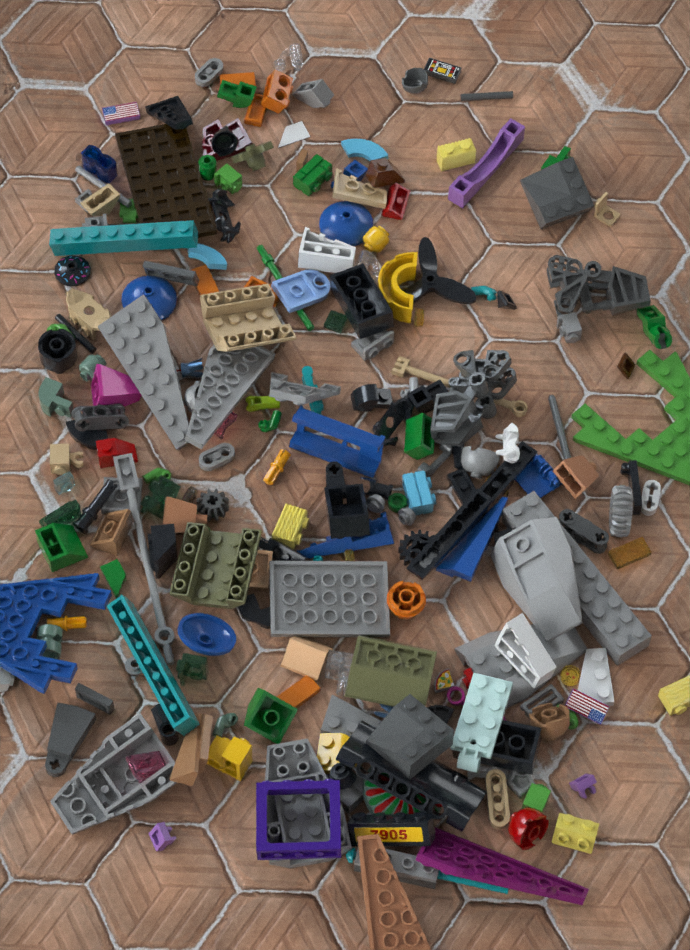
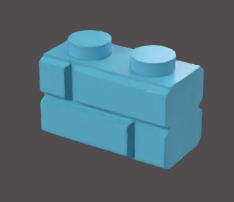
M425 471L402 475V485L408 507L414 511L416 516L432 513L434 505H436V497L434 493L431 494L430 488H432L430 477H426Z

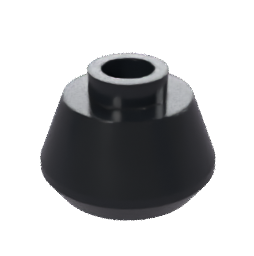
M341 762L335 764L329 774V779L340 780V789H347L352 786L357 777L356 771L353 768L351 769Z

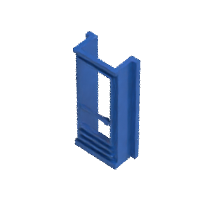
M300 405L292 418V422L297 423V429L290 440V448L328 462H338L346 469L374 478L375 472L382 460L385 436L381 435L379 437L304 409ZM305 426L343 440L342 444L305 430ZM347 442L359 446L360 451L347 446Z

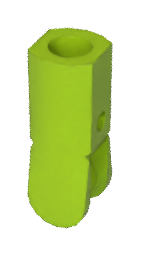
M248 396L245 398V401L248 403L246 410L249 412L280 408V401L275 400L274 397Z

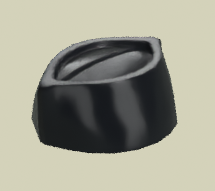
M227 126L217 131L211 141L213 151L220 157L233 153L238 143L237 137Z

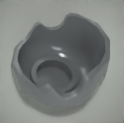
M422 68L407 70L405 77L402 78L403 89L411 94L423 92L428 86L426 70Z

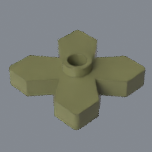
M271 141L257 146L254 143L245 147L246 151L238 153L231 158L233 163L246 160L249 168L252 171H256L266 166L262 152L270 150L274 146Z

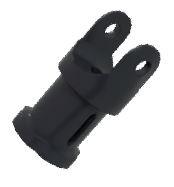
M360 477V479L370 482V489L368 492H364L365 495L373 496L377 494L388 501L393 484L385 485L371 478Z

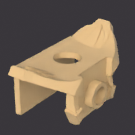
M71 288L66 292L69 320L72 324H77L85 336H90L95 340V331H99L98 326L109 319L111 313L108 309H104L101 304H98L94 300L93 295ZM90 308L93 314L86 315L84 310Z

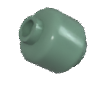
M98 354L88 355L79 365L81 378L86 382L92 381L96 364L107 365L104 358Z

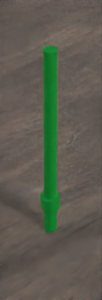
M262 244L257 246L256 249L262 257V262L270 269L275 279L283 278L274 264L275 260L271 254L267 253ZM303 309L297 310L296 312L307 330L312 331L315 327Z

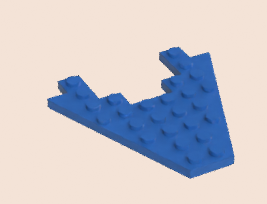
M93 573L0 584V667L42 694L46 693L51 680L71 684L78 669L77 663L43 657L42 655L47 647L46 641L33 639L31 636L42 614L61 617L68 603L105 610L112 597L111 590L96 588L100 579L99 574Z

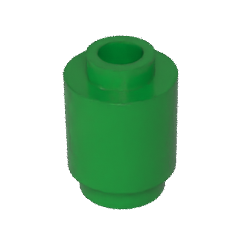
M204 155L198 161L200 175L203 180L211 181L214 179V173L217 172L216 159L211 155Z

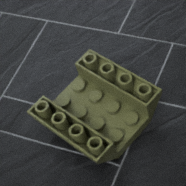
M187 522L169 593L170 596L198 606L233 609L244 605L262 530L242 528L241 534L211 531L206 524Z
M359 635L352 658L345 697L395 706L411 694L426 707L437 650Z

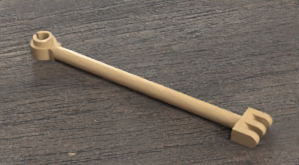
M401 356L398 357L391 371L393 375L401 378L404 377L405 373L431 382L441 380L445 387L450 388L448 379L409 366L410 359ZM503 398L494 400L495 404L510 409L517 417L526 415L528 406L522 400L516 402Z

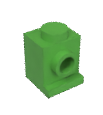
M226 163L214 173V183L216 186L220 185L222 189L233 194L242 188V175Z

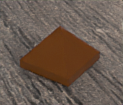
M624 353L617 368L626 379H629L636 364L627 353Z

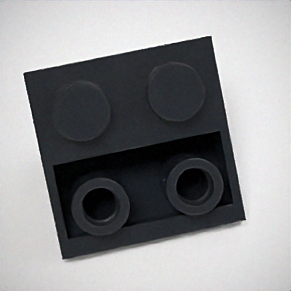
M174 524L151 526V533L147 534L150 565L153 572H155L156 579L161 578L178 559Z

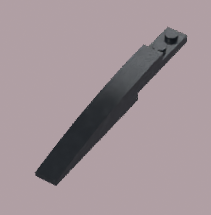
M522 441L518 445L520 450L519 460L513 464L504 461L481 488H477L407 566V570L423 580L510 489L514 480L533 460L538 451Z

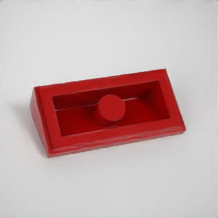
M394 183L388 190L386 207L382 210L381 215L402 220L410 190L398 183Z

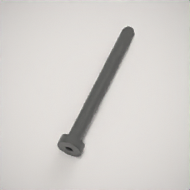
M549 395L548 401L563 458H572L556 398L554 395Z

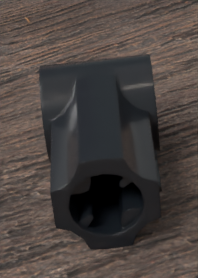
M157 704L151 709L160 733L161 741L167 746H173L178 742L179 734L173 729L161 705ZM167 732H173L170 735H165Z

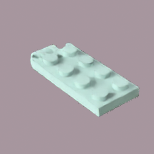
M473 673L454 734L453 745L450 747L451 750L460 752L457 768L477 773L481 757L491 759L513 682Z

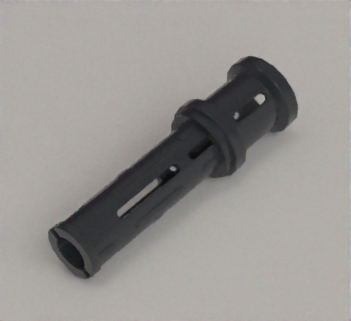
M107 479V482L90 505L82 509L81 516L72 523L77 530L87 534L89 526L98 519V512L118 487L117 484H114L115 482Z

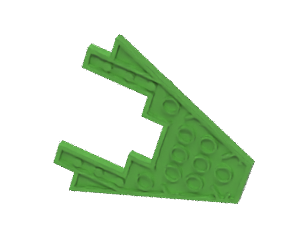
M649 350L637 360L636 364L675 397L665 406L664 410L676 421L653 440L640 428L625 439L585 403L571 417L583 428L573 436V441L626 462L637 460V466L690 486V377L676 351L663 361Z

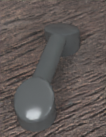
M441 444L439 449L443 453L430 466L423 462L416 472L425 471L426 477L432 476L446 459L451 456L453 446Z

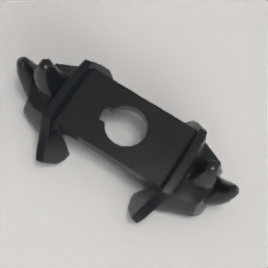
M218 188L212 193V198H208V201L213 207L217 230L223 233L220 241L224 242L227 240V243H230L240 233L241 223L237 222L235 227L232 226L228 207H233L235 204L227 196L226 190Z
M401 398L395 402L392 401L389 409L372 428L374 435L379 437L381 435L385 436L384 447L387 445L396 446L398 437L390 438V436L403 420L406 421L412 418L414 405L408 398ZM388 417L393 418V426L391 428L386 425Z

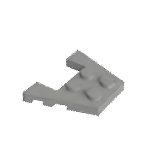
M271 373L269 397H274L277 401L283 402L288 400L292 401L295 405H304L339 395L341 392V386L325 383L320 388L288 382V375Z

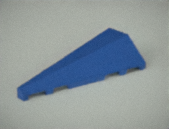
M502 497L438 565L436 571L450 577L455 575L467 581H472L502 516V510L508 502L507 497Z
M385 511L380 513V518L374 520L369 518L370 535L344 537L342 539H331V536H328L323 543L316 544L314 542L310 544V547L296 551L308 558H314L315 556H325L395 543Z

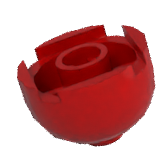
M523 808L514 812L510 817L508 826L510 839L522 850L533 848L535 844L532 842L538 837L541 840L548 829L549 820L546 819L547 816L535 808Z

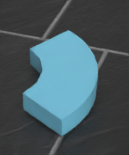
M365 139L341 141V146L348 158L362 157L369 162L370 160L381 158L388 159L387 152L372 141Z
M197 243V248H187L188 257L204 262L208 269H227L225 258L215 249Z

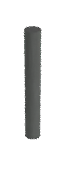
M513 91L460 94L461 101L513 98Z

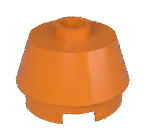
M399 581L389 590L387 604L389 609L398 618L412 619L424 609L426 595L422 587L416 582Z

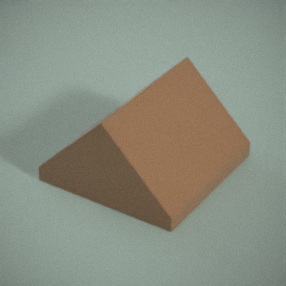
M125 509L105 513L89 546L118 556L132 526L131 511Z

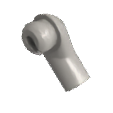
M411 377L409 379V388L405 389V391L401 390L400 396L402 398H408V393L419 388L417 377Z

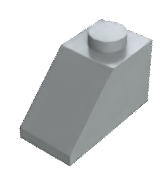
M323 79L302 83L292 94L294 98L314 109L325 108L330 104V100L334 96Z

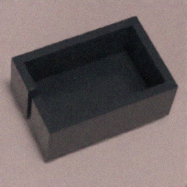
M363 484L345 485L347 504H343L342 486L324 487L331 539L370 535L369 515Z

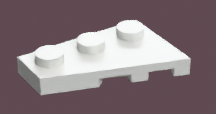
M606 648L586 649L578 691L609 706L614 705V695Z

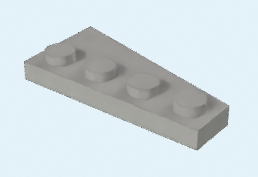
M332 695L321 727V733H343L351 737L362 720L375 728L382 721Z

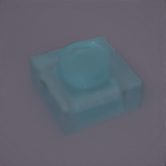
M70 471L53 480L54 488L58 495L69 492L75 486L74 476Z

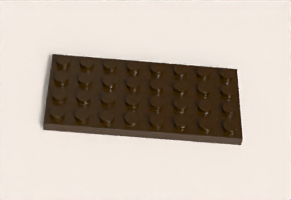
M167 124L115 134L139 224L194 220L198 230V238L217 234V227L187 128L176 130Z

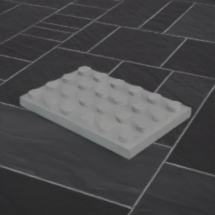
M269 561L271 637H358L359 635L390 637V618L387 604V561Z

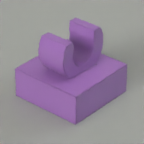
M584 774L569 783L572 790L578 791L581 798H587L585 794L587 788H589L591 793H596L593 784L597 783L594 775Z
M165 822L157 823L149 832L156 852L163 851L167 845L172 844L176 840V836L171 837L169 834L172 827H166Z

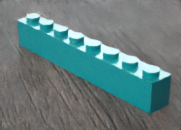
M194 220L50 229L49 245L54 256L197 248L198 230Z
M121 595L108 604L107 608L173 729L185 736L199 726L200 723L133 602L124 595Z

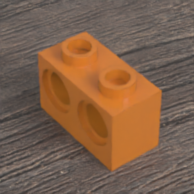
M275 69L267 77L261 106L278 114L283 109H287L290 103L288 98L293 90V78Z

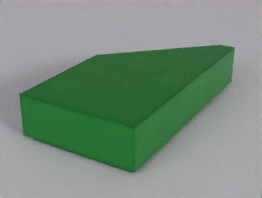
M116 559L100 566V570L115 598H118L122 585L126 580V573L119 560Z

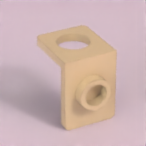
M605 192L594 204V217L611 227L620 217V213L606 205L608 193ZM605 213H611L613 214L614 218L611 220H607L604 218L603 215Z

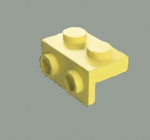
M559 813L552 843L591 854L599 823L577 818L570 814Z

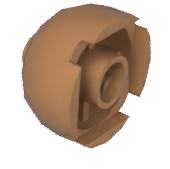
M552 703L541 704L532 709V714L529 713L530 725L541 728V738L549 741L556 740L564 735L569 728L570 711L568 707L559 704V707H553Z

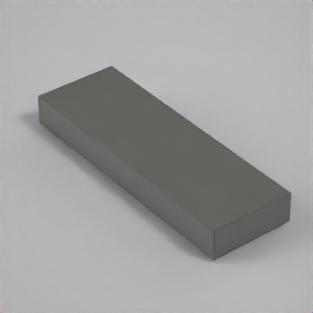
M144 261L143 263L147 276H157L165 280L197 286L199 283L196 271L150 261Z

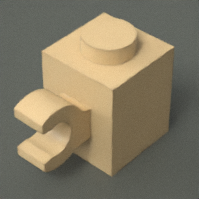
M50 444L51 474L63 475L71 473V464L77 468L84 467L83 461H77L78 458H84L83 452L71 453L69 444Z

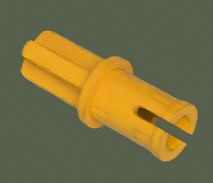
M281 449L274 462L270 463L271 467L263 479L267 485H273L279 474L284 471L283 468L291 457L288 451Z
M66 615L64 618H47V624L57 625L63 630L68 631L69 629L86 628L87 619L85 616L68 617Z

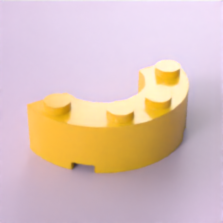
M418 252L396 255L393 260L387 261L379 272L377 287L391 308L393 318L400 322L411 323L414 295L405 293L400 289L399 285L406 281L415 280Z

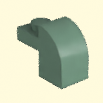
M45 377L38 392L42 411L48 416H51L53 411H55L60 416L65 415L71 418L73 402L62 398L64 395L63 383Z

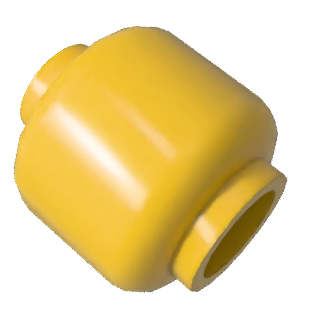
M381 226L371 227L363 236L364 248L370 253L373 251L380 253L389 243V233Z

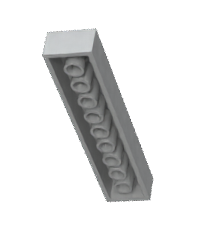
M533 491L504 508L501 521L507 529L512 528L514 530L532 519L555 516L536 492ZM562 526L572 549L582 622L602 648H606L607 654L618 666L647 648L652 635Z

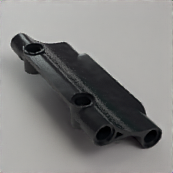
M362 720L351 737L340 749L336 760L351 769L357 763L356 771L362 778L426 814H433L434 819H442L448 815L446 823L463 832L487 791L468 781V778L462 773L445 766L437 760H433L409 780L366 744L367 738L376 728ZM363 762L371 765V772L363 769ZM381 773L389 775V782H384L381 779ZM399 783L406 784L408 791L401 792L398 786ZM418 793L425 795V803L417 800ZM435 804H441L444 807V812L438 813L435 810Z

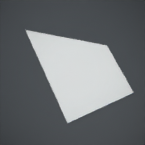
M302 121L285 127L278 148L310 137Z

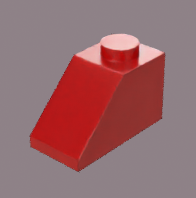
M117 438L96 441L100 469L115 466L114 456L132 453L134 463L138 462L135 444Z

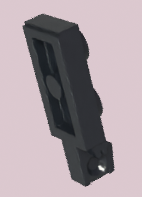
M263 537L260 538L259 547L265 551H273L272 561L308 560V557L276 539L270 538L268 541Z

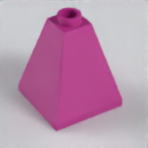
M96 364L91 381L93 406L122 404L125 407L140 401L142 395L129 375L104 365Z

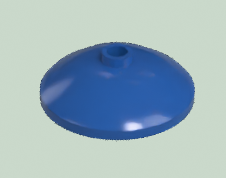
M349 201L331 204L322 212L319 220L320 232L325 235V238L333 241L337 239L351 246L363 243V236L373 227V218L370 212L361 204Z
M157 276L138 277L132 280L122 293L123 308L144 294L161 320L166 319L172 314L177 303L174 287L167 280Z
M194 613L183 617L179 622L177 631L180 639L189 649L206 656H220L229 653L235 646L236 634L229 624L218 617L204 613Z

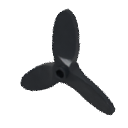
M423 237L420 240L418 249L422 278L403 290L407 294L414 295L413 304L429 292H435L444 299L460 304L476 302V294L469 287L453 279L438 276L437 257L434 246L429 238Z

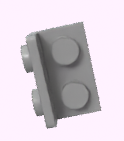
M384 330L362 339L357 338L351 342V347L366 361L369 358H374L381 350L389 348L393 344L394 332L392 330L389 332Z

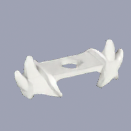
M514 423L503 430V434L496 435L497 439L503 440V449L497 450L496 454L503 456V460L512 464L516 463L520 456L519 447L516 445L519 441V430Z

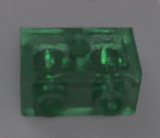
M162 475L156 480L153 479L148 486V490H150L148 495H145L141 502L142 509L140 512L144 514L148 511L163 520L165 498H176L181 486Z
M76 499L72 502L69 501L40 519L39 524L42 527L52 523L70 524L81 516L80 504Z
M183 653L182 660L178 659L176 671H178L177 679H180L181 686L185 687L187 676L197 681L207 680L209 674L207 657Z

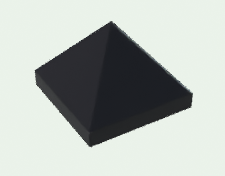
M500 290L497 292L498 308L512 310L517 308L510 294Z

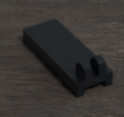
M632 460L621 465L620 473L628 475L629 487H631L633 493L632 515H640L642 499L637 460Z

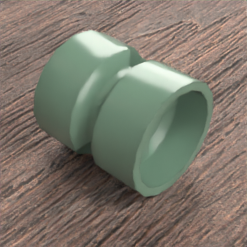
M52 624L39 626L36 639L44 640L47 644L42 656L59 659L61 657L62 646L60 643L63 638V629Z

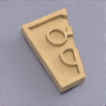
M336 168L332 198L385 209L387 191L379 187L373 188L370 183L364 184L359 182L357 177L344 175L342 170Z

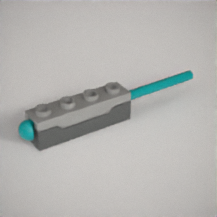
M352 848V850L346 853V859L351 864L354 861V871L361 873L359 850L357 849L356 852V848ZM385 849L400 882L435 889L437 879L508 894L509 888L447 875L436 868L424 866L421 862L416 861L417 856Z

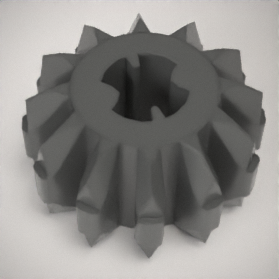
M208 488L207 494L201 492L200 498L197 499V511L200 514L207 515L209 522L212 518L218 521L219 516L224 518L225 512L229 511V499L225 497L224 492L218 493L217 488L214 492H211Z

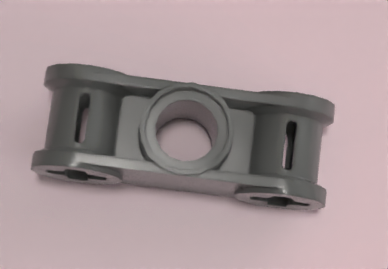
M122 404L77 406L71 412L73 419L76 421L75 428L78 431L123 429L129 424V419L125 415V407Z
M565 509L560 512L559 521L562 526L564 525V528L574 541L596 554L606 551L609 541V535L606 531L578 515L573 510Z

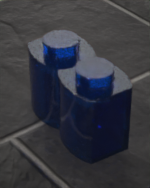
M88 145L81 152L83 168L91 174H96L98 179L104 183L110 184L118 176L116 161L111 156L103 154L98 147Z

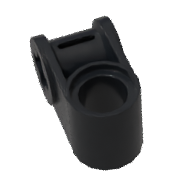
M330 462L326 466V487L342 486L343 499L346 498L343 467L338 462Z

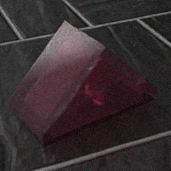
M160 751L130 755L125 758L133 776L139 783H142L166 766Z

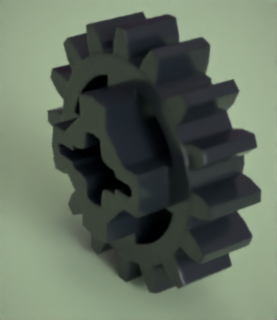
M418 530V534H415L414 531H411L410 536L405 534L404 540H400V547H398L399 559L404 560V566L410 564L435 535L429 537V531L422 534L421 530Z

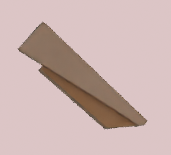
M194 713L200 725L185 735L170 776L171 781L193 786L197 774L203 773L209 755L213 716Z

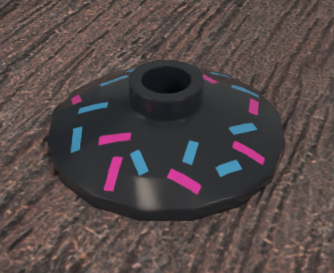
M69 255L57 262L54 274L61 284L78 286L88 280L91 268L88 261L83 257Z

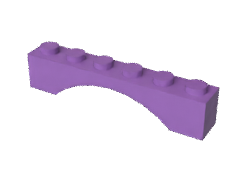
M510 118L500 129L497 137L480 161L468 172L459 175L449 186L448 200L464 208L524 140L525 126Z

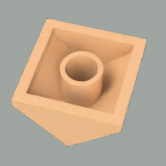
M293 636L289 640L281 667L318 681L333 652V648L305 637Z

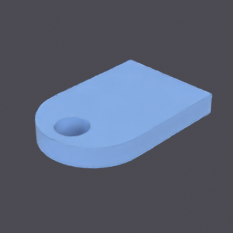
M309 269L273 281L271 287L287 311L292 313L325 300L330 291V282L323 273ZM319 281L322 282L324 285L320 286L317 285L315 282Z

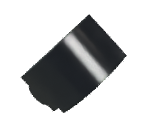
M438 380L427 387H424V385L408 393L407 396L419 413H427L434 410L436 394L446 393L448 390L442 381Z
M376 384L360 386L350 394L353 411L371 412L373 408L389 409L393 401L390 389L377 388Z

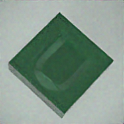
M331 310L324 323V328L341 334L348 318L342 313Z

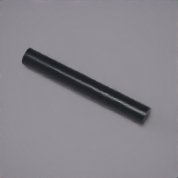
M61 314L55 316V319L60 324H65L75 339L91 354L97 350Z

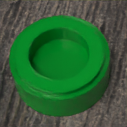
M401 493L392 494L388 499L389 509L392 512L398 513L401 508H406V496Z

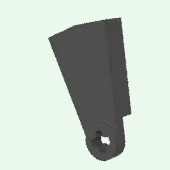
M57 702L45 762L46 772L50 776L59 777L64 774L70 761L96 721L95 713L78 706ZM58 762L60 767L53 770L52 765Z

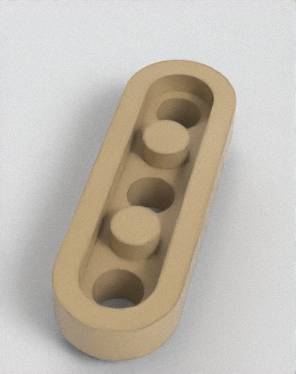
M492 769L486 774L485 778L489 823L493 828L501 830L506 828L510 821L507 782L503 771ZM494 779H495V780H498L499 783H498V784H494V783L492 782V780H494ZM494 799H500L501 802L496 803L494 802ZM496 818H501L503 821L497 822Z

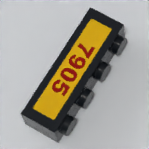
M360 812L352 815L347 823L351 846H358L357 836L379 834L384 846H431L436 838L433 814H426L424 812H417L415 814H405L404 812L385 814L379 812L370 815Z

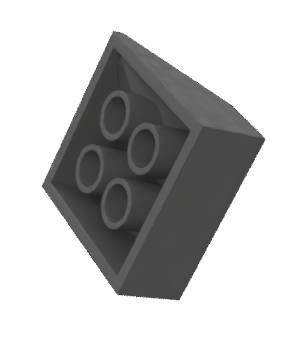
M573 157L557 162L520 180L540 229L587 213L594 206Z
M409 694L394 706L367 738L366 744L410 780L453 745L454 730Z

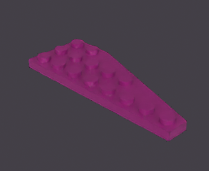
M434 827L436 838L431 846H422L416 857V861L421 862L424 866L436 868L447 875L583 905L589 891L588 888Z

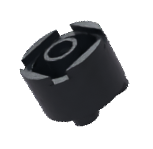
M51 329L43 333L39 338L38 350L40 361L46 369L62 374L75 364L77 360L76 343L74 336L69 331L64 329L52 331Z

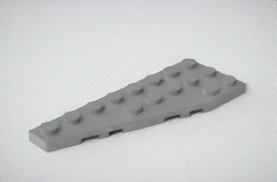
M143 294L100 324L98 328L176 450H180L189 444V442L185 441L190 422L186 414L185 403L182 398L181 387L166 334V327L147 297Z
M213 345L209 349L185 441L202 449L274 360L275 353L262 346L224 352L217 351L215 345Z

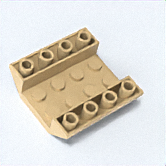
M269 284L200 295L203 323L217 351L229 352L296 340V335L290 324L282 325L273 309L275 295Z

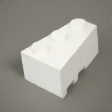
M305 227L299 249L298 268L338 273L352 268L355 265L356 247L337 239L334 241L325 238L324 234H315L310 231V228Z
M523 613L505 624L494 646L535 689L550 679L557 667Z

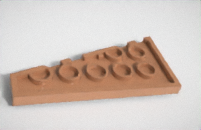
M379 834L357 836L370 950H431Z

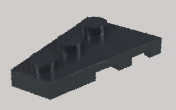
M179 96L145 106L148 114L176 130L185 129L193 125L192 118Z

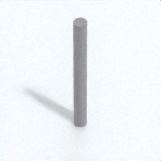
M81 166L76 167L75 171L100 189L107 185ZM120 194L118 201L129 208L132 205V201Z

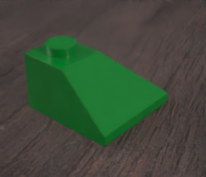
M257 688L248 704L244 726L270 741L280 744L298 709L271 693Z

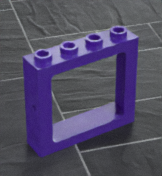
M306 779L304 781L284 780L282 782L266 780L256 783L257 860L342 858L340 780L325 779L324 781H314ZM267 795H330L329 841L269 843L267 841Z

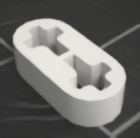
M648 480L643 487L641 512L647 516L655 514L658 507L661 485L655 480ZM650 487L654 488L653 495L649 494ZM648 501H651V508H650V509L647 508V502H648Z

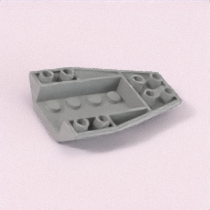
M557 517L532 519L500 537L490 556L502 585L543 637L549 642L582 624L572 549Z
M308 739L267 746L265 781H304L306 779L324 781L328 779ZM329 794L267 795V841L269 843L326 842L330 840ZM341 805V855L352 850L344 809ZM336 858L269 860V865L296 868L328 862Z

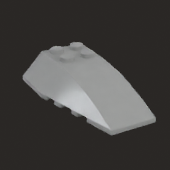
M531 624L532 629L557 667L552 677L557 676L562 669L569 666L586 652L587 647L575 627L548 642L534 624ZM502 630L487 633L456 647L454 650L463 666L468 664L473 673L513 682L506 709L528 699L547 682L545 681L534 689L497 650L494 645Z
M141 713L107 736L97 751H94L89 756L90 759L83 767H80L76 771L75 776L70 781L68 780L51 799V804L72 835L147 804L178 783L170 780L175 765L174 759Z

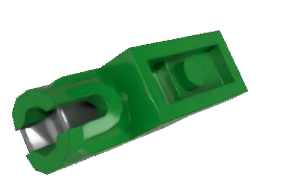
M654 305L636 309L637 316L642 320L644 334L658 349H665L671 346L672 336L666 328L665 316Z

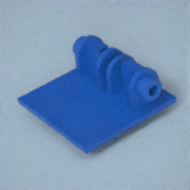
M538 454L533 457V461L515 479L527 494L535 491L540 498L562 485V482L553 473L554 469L542 455Z

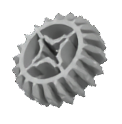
M619 485L612 488L609 509V533L611 536L622 538L627 537L630 533L633 493L629 486Z

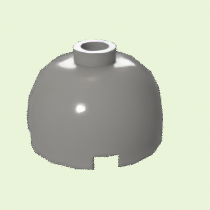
M465 446L461 454L463 468L471 473V477L482 479V476L492 474L497 469L500 455H497L496 452L479 447L471 450V446Z

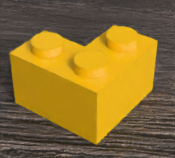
M216 736L209 747L206 764L241 781L253 762L252 745L244 738L239 739L234 736L230 740L226 737Z

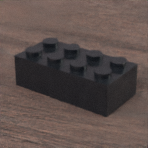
M364 264L329 275L331 291L359 339L394 327L393 312Z
M502 720L491 759L481 757L480 764L533 775L542 739L541 728ZM452 750L453 758L458 759L460 752Z

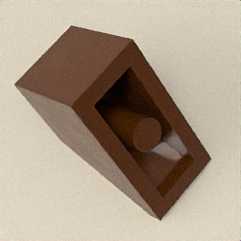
M387 158L370 160L366 177L373 188L389 186L394 183H405V179L398 168Z

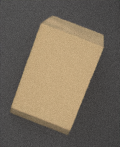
M108 183L82 201L81 205L92 216H103V214L108 216L120 198V194Z

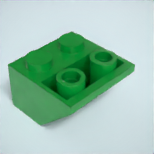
M52 523L35 530L37 543L51 572L88 558L73 525Z

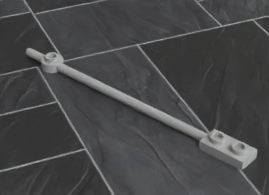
M132 453L114 456L113 461L121 494L127 493L158 624V629L154 635L155 642L158 646L163 647L166 663L170 666L175 663L171 649L175 639L174 631L165 624L154 572L150 565L148 546L135 491L140 490L133 456ZM167 637L168 639L164 641L161 638Z

